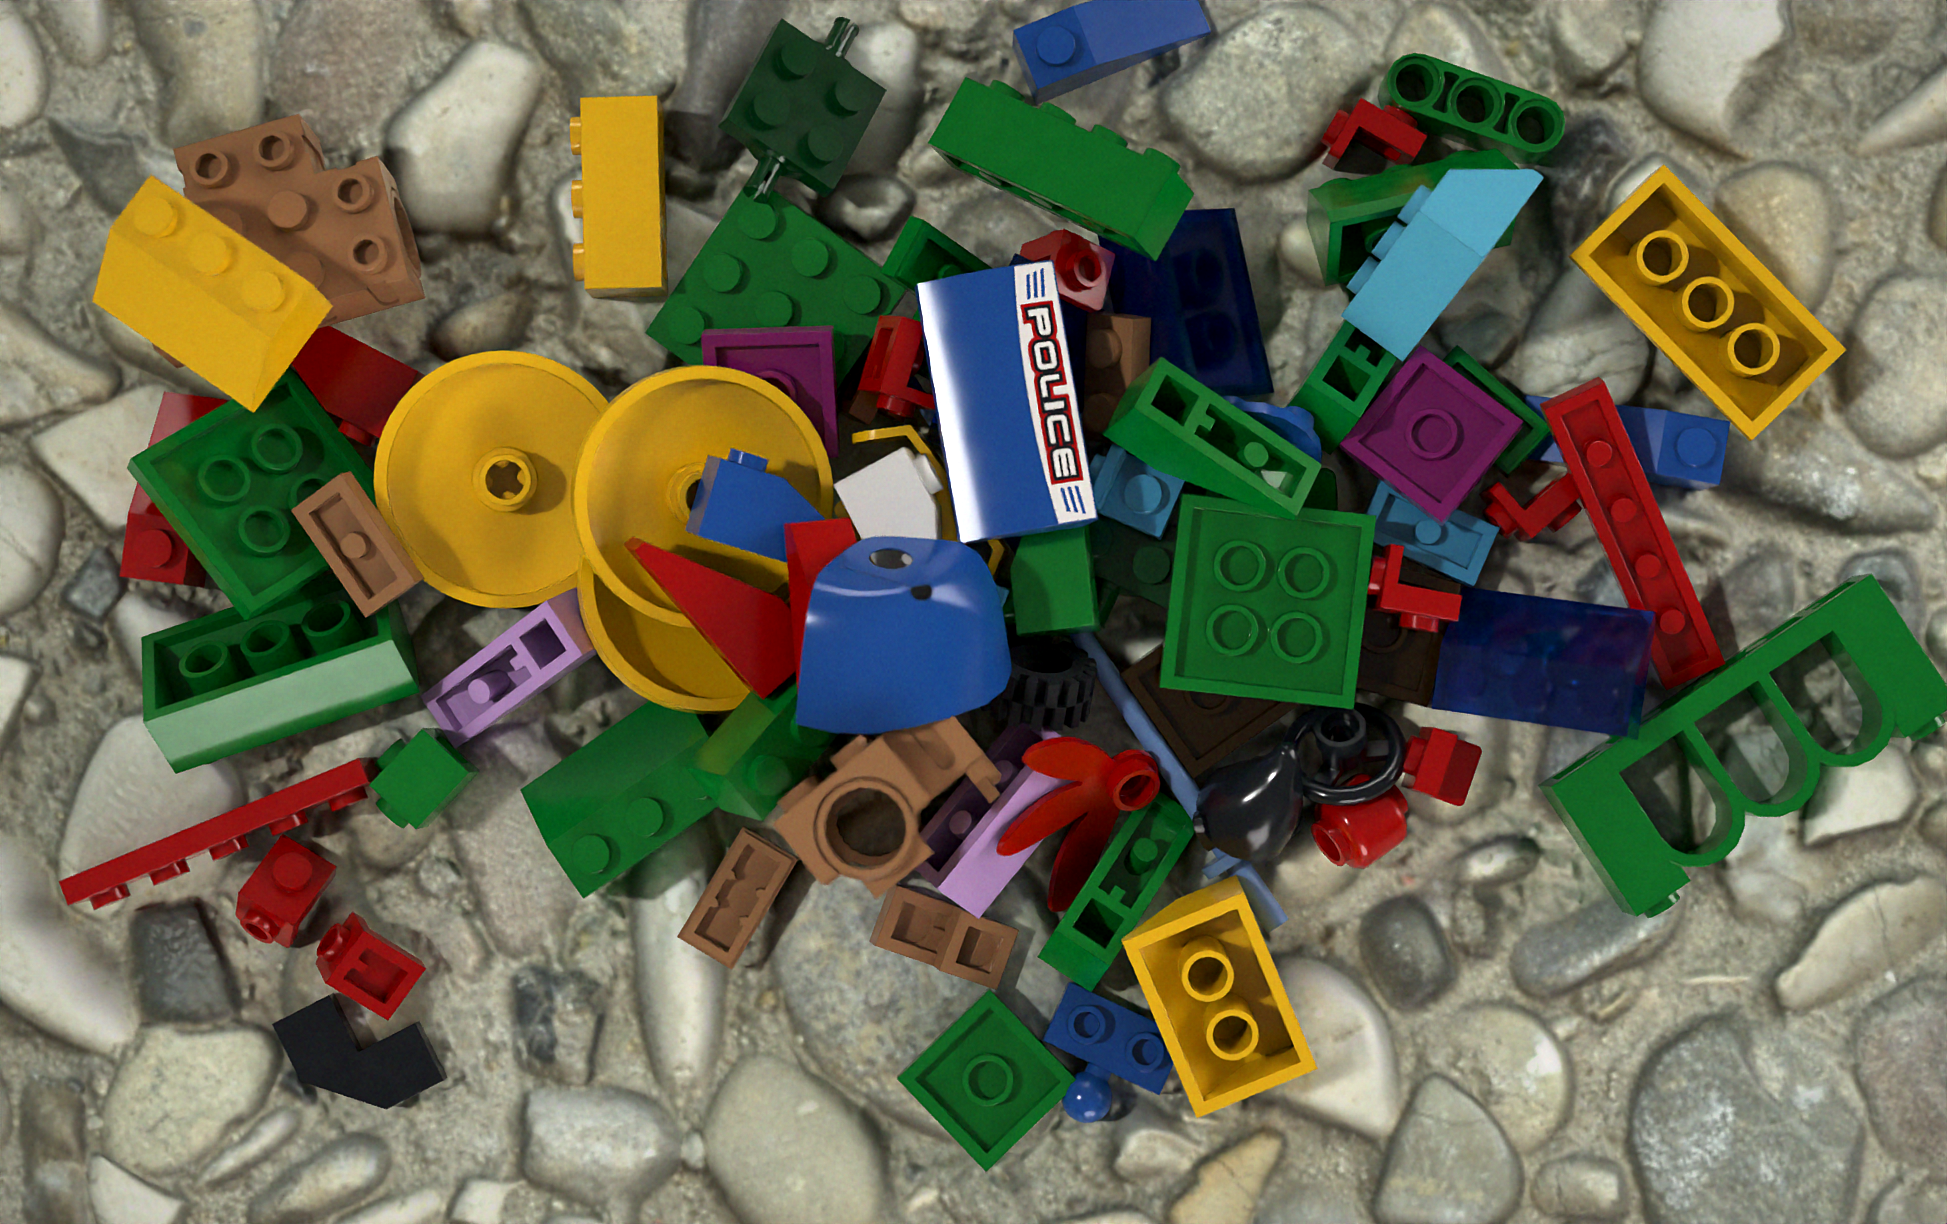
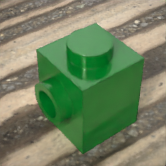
M422 728L408 744L400 738L382 754L374 765L381 773L369 786L381 796L376 805L387 818L403 829L409 823L415 829L428 827L480 770L461 752L455 749L435 728Z

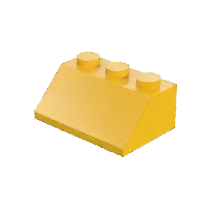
M152 174L149 175L110 227L92 299L103 310L253 413L333 307L312 283Z
M1237 875L1176 899L1121 939L1196 1118L1318 1069Z

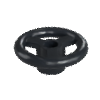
M1354 702V709L1328 706L1315 707L1297 718L1286 730L1281 741H1291L1299 750L1302 741L1310 732L1315 735L1316 745L1322 754L1323 764L1313 778H1310L1301 768L1304 797L1321 804L1349 806L1370 801L1390 789L1404 771L1403 765L1407 752V742L1402 729L1387 713L1364 703ZM1366 724L1379 731L1385 740L1368 741ZM1386 761L1383 768L1374 777L1363 783L1344 787L1335 786L1344 771L1354 769L1361 762Z

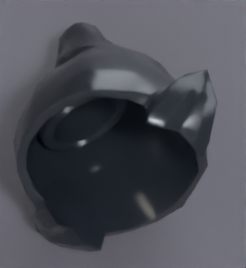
M1291 741L1279 742L1267 755L1256 756L1250 760L1218 768L1207 777L1199 790L1196 801L1197 809L1192 818L1193 830L1205 850L1209 852L1214 848H1218L1231 857L1260 864L1275 859L1280 855L1288 841L1300 832L1306 816L1301 815L1304 801L1301 763L1296 745Z

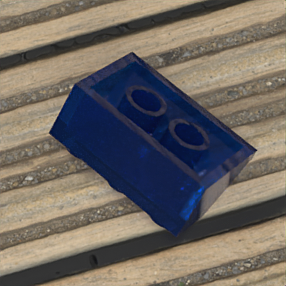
M1235 208L1185 210L1156 261L1098 235L1099 245L1115 253L1108 283L1114 312L1151 318L1149 367L1160 357H1163L1221 397L1236 396L1245 400L1274 393Z
M1470 587L1462 588L1458 621L1449 623L1441 643L1432 709L1453 714L1638 741L1656 612Z

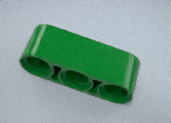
M1411 53L1403 55L1396 60L1383 78L1378 90V100L1381 109L1383 110L1385 105H1390L1403 110L1418 122L1416 129L1479 151L1496 148L1513 163L1527 165L1539 161L1559 143L1565 130L1566 122L1563 111L1551 99L1425 54ZM1409 75L1419 79L1424 85L1425 99L1413 102L1401 97L1396 88V78ZM1470 96L1477 99L1484 108V121L1472 123L1463 119L1457 111V98ZM1530 117L1537 120L1543 127V143L1532 144L1523 140L1517 131V119Z

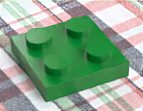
M991 988L985 990L897 1076V1080L985 1172L1066 1095L1069 1086L1076 1080L1071 1071Z

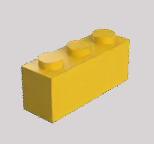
M657 95L580 97V117L570 118L571 151L573 155H581L582 180H572L571 184L573 217L583 218V243L573 244L574 279L576 282L584 281V289L592 298L668 296L664 108Z

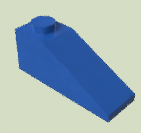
M1092 0L1071 6L1013 30L1012 49L1033 100L1038 105L1210 35L1211 31L1198 0Z
M1532 395L1524 396L1523 403L1546 422L1539 404L1551 398ZM1615 405L1648 482L1698 491L1720 485L1730 421L1668 410ZM1552 434L1526 459L1527 461L1566 467Z
M731 448L727 460L708 455L685 531L787 563L784 523L824 520L825 518L784 478L765 472L768 459Z

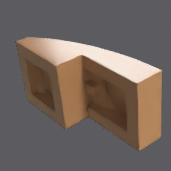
M896 883L887 891L869 942L882 949L932 965L939 971L997 990L1019 930L984 915L978 919L960 906Z

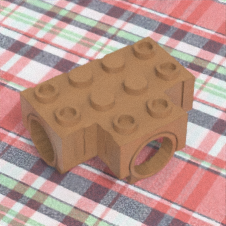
M300 114L173 149L178 170L183 174L186 186L183 188L185 198L312 283L333 305L316 329L425 299L422 282L419 280L421 278V264L415 238L400 200L396 181L378 156L355 162L356 165L344 169L332 168L327 170L319 138ZM152 343L153 349L176 368L185 366Z
M953 715L947 719L916 727L887 731L876 740L871 734H861L830 759L838 769L832 776L825 780L819 772L808 777L777 802L785 814L772 824L822 886L824 884L828 886L840 875L848 878L861 880L875 899H878L934 853L919 835L925 828L922 824L921 810L964 773L976 785L988 802L991 803L1000 796L995 785L1001 781L1000 777L1002 775ZM868 787L889 794L893 800L898 802L899 808L903 811L904 819L906 820L905 829L907 833L904 841L900 843L899 847L882 855H869L853 849L850 844L845 842L837 824L838 810ZM852 861L869 867L860 868L858 866H851L849 863Z

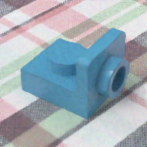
M1116 444L1111 445L1106 457L1096 454L1089 466L1097 513L1161 540L1187 481L1155 470L1139 458L1128 454L1124 448Z

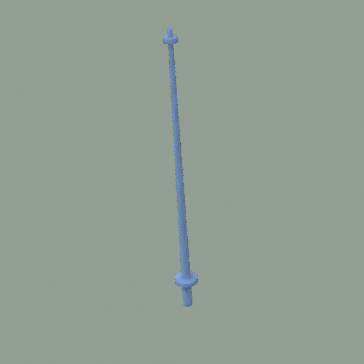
M915 376L909 378L907 387L925 392ZM918 409L941 443L936 411ZM1022 536L1004 538L1015 555ZM1093 633L1069 635L1077 649L1085 650L1088 652V658L1095 659L1097 663V679L1145 751L1153 757L1158 765L1159 772L1192 820L1193 814L1197 809L1196 801L1200 788L1119 674L1120 672ZM1218 848L1212 850L1216 857L1201 870L1208 880L1224 871L1227 872L1229 877L1237 875L1250 908L1267 933L1289 919L1250 861L1231 857Z

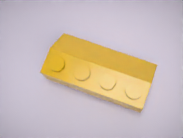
M1665 165L1659 167L1638 185L1568 256L1749 441H1752L1847 350Z

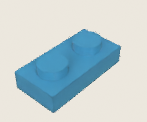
M1378 479L1363 513L1376 515L1373 545L1379 548H1383L1390 543L1403 545L1402 558L1468 587L1475 585L1499 531V527L1458 509L1453 512L1441 527L1380 479Z

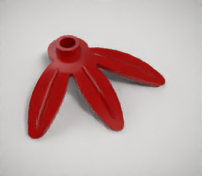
M1063 736L1033 744L1022 756V761L1040 774L1075 781L1051 791L1029 806L1009 826L996 848L998 855H1014L1078 818L1067 833L1054 862L1048 889L1047 903L1050 911L1061 912L1071 905L1096 864L1118 818L1120 809L1123 811H1135L1145 807L1156 797L1160 788L1158 765L1148 752L1132 749L1121 752L1111 758L1103 749L1095 744L1076 737Z

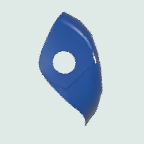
M877 536L858 541L834 558L818 574L810 597L804 632L795 724L833 733L875 734L916 727L952 717V715L956 716L987 705L1005 690L1012 672V664L1003 612L990 569L978 552L961 542ZM896 550L909 555L912 558V563L900 569H885L874 565L869 558L878 551ZM930 585L932 593L929 599L919 601L910 592V589L916 586Z

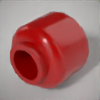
M1355 774L1337 787L1357 785L1371 779L1372 776ZM1395 784L1380 796L1356 805L1333 806L1317 802L1314 806L1315 823L1311 826V833L1319 849L1332 863L1337 866L1347 864L1352 868L1365 869L1397 847L1406 838L1407 821L1404 813L1408 811V803L1403 793Z

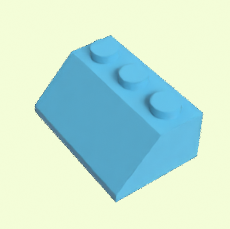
M1449 169L1433 192L1421 184L1397 216L1408 224L1406 228L1394 221L1371 252L1381 262L1379 263L1369 256L1346 286L1356 296L1347 306L1341 317L1403 362L1485 259L1544 177L1534 169Z

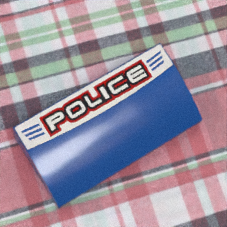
M1053 260L981 270L917 284L915 286V293L958 542L967 544L1078 528L1097 520L1095 498Z

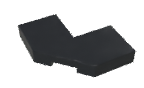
M335 993L272 1024L301 1082L386 1110L448 1078L420 1021L362 1050Z

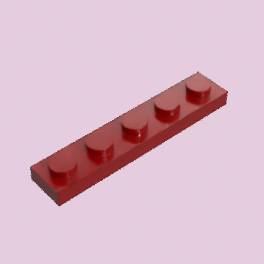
M1596 377L1539 404L1660 683L1666 690H1669L1726 664L1605 381L1600 377Z
M372 757L357 758L59 881L66 902L68 905L90 901L93 910L101 909L130 897L128 884L150 876L153 886H156L190 872L187 860L209 852L212 860L217 861L250 847L246 836L269 827L272 837L301 827L309 823L305 812L328 803L331 811L336 812L368 799L364 787L369 786L379 775L377 768L374 766V760Z

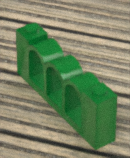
M1872 573L1850 577L1725 660L1726 664L1707 672L1538 785L1622 912L1636 917L1644 913L1647 918H1651L1669 909L1680 899L1676 891L1691 881L1682 867H1706L1723 860L1738 845L1745 828V815L1781 817L1798 810L1813 795L1820 778V766L1856 767L1873 760L1888 745L1890 738H1906L1909 736L1911 741H1916L1931 734L1945 723V719L1941 714L1947 711V684ZM1818 640H1820L1857 695L1862 707V725L1857 737L1846 748L1835 753L1823 749L1811 737L1769 674ZM1744 689H1747L1783 743L1789 757V773L1784 786L1773 797L1761 802L1748 799L1736 787L1694 724V722ZM1672 737L1709 791L1715 804V824L1711 834L1699 846L1687 851L1673 849L1661 837L1619 774V772Z

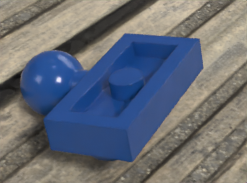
M1071 982L1067 983L1041 1040L1088 1062L1085 1071L1073 1075L1076 1080L1069 1086L1066 1095L1061 1099L1066 1113L1072 1119L1081 1123L1096 1122L1108 1113L1112 1104V1091L1108 1084L1111 1074L1151 1093L1160 1095L1174 1064L1156 1022Z

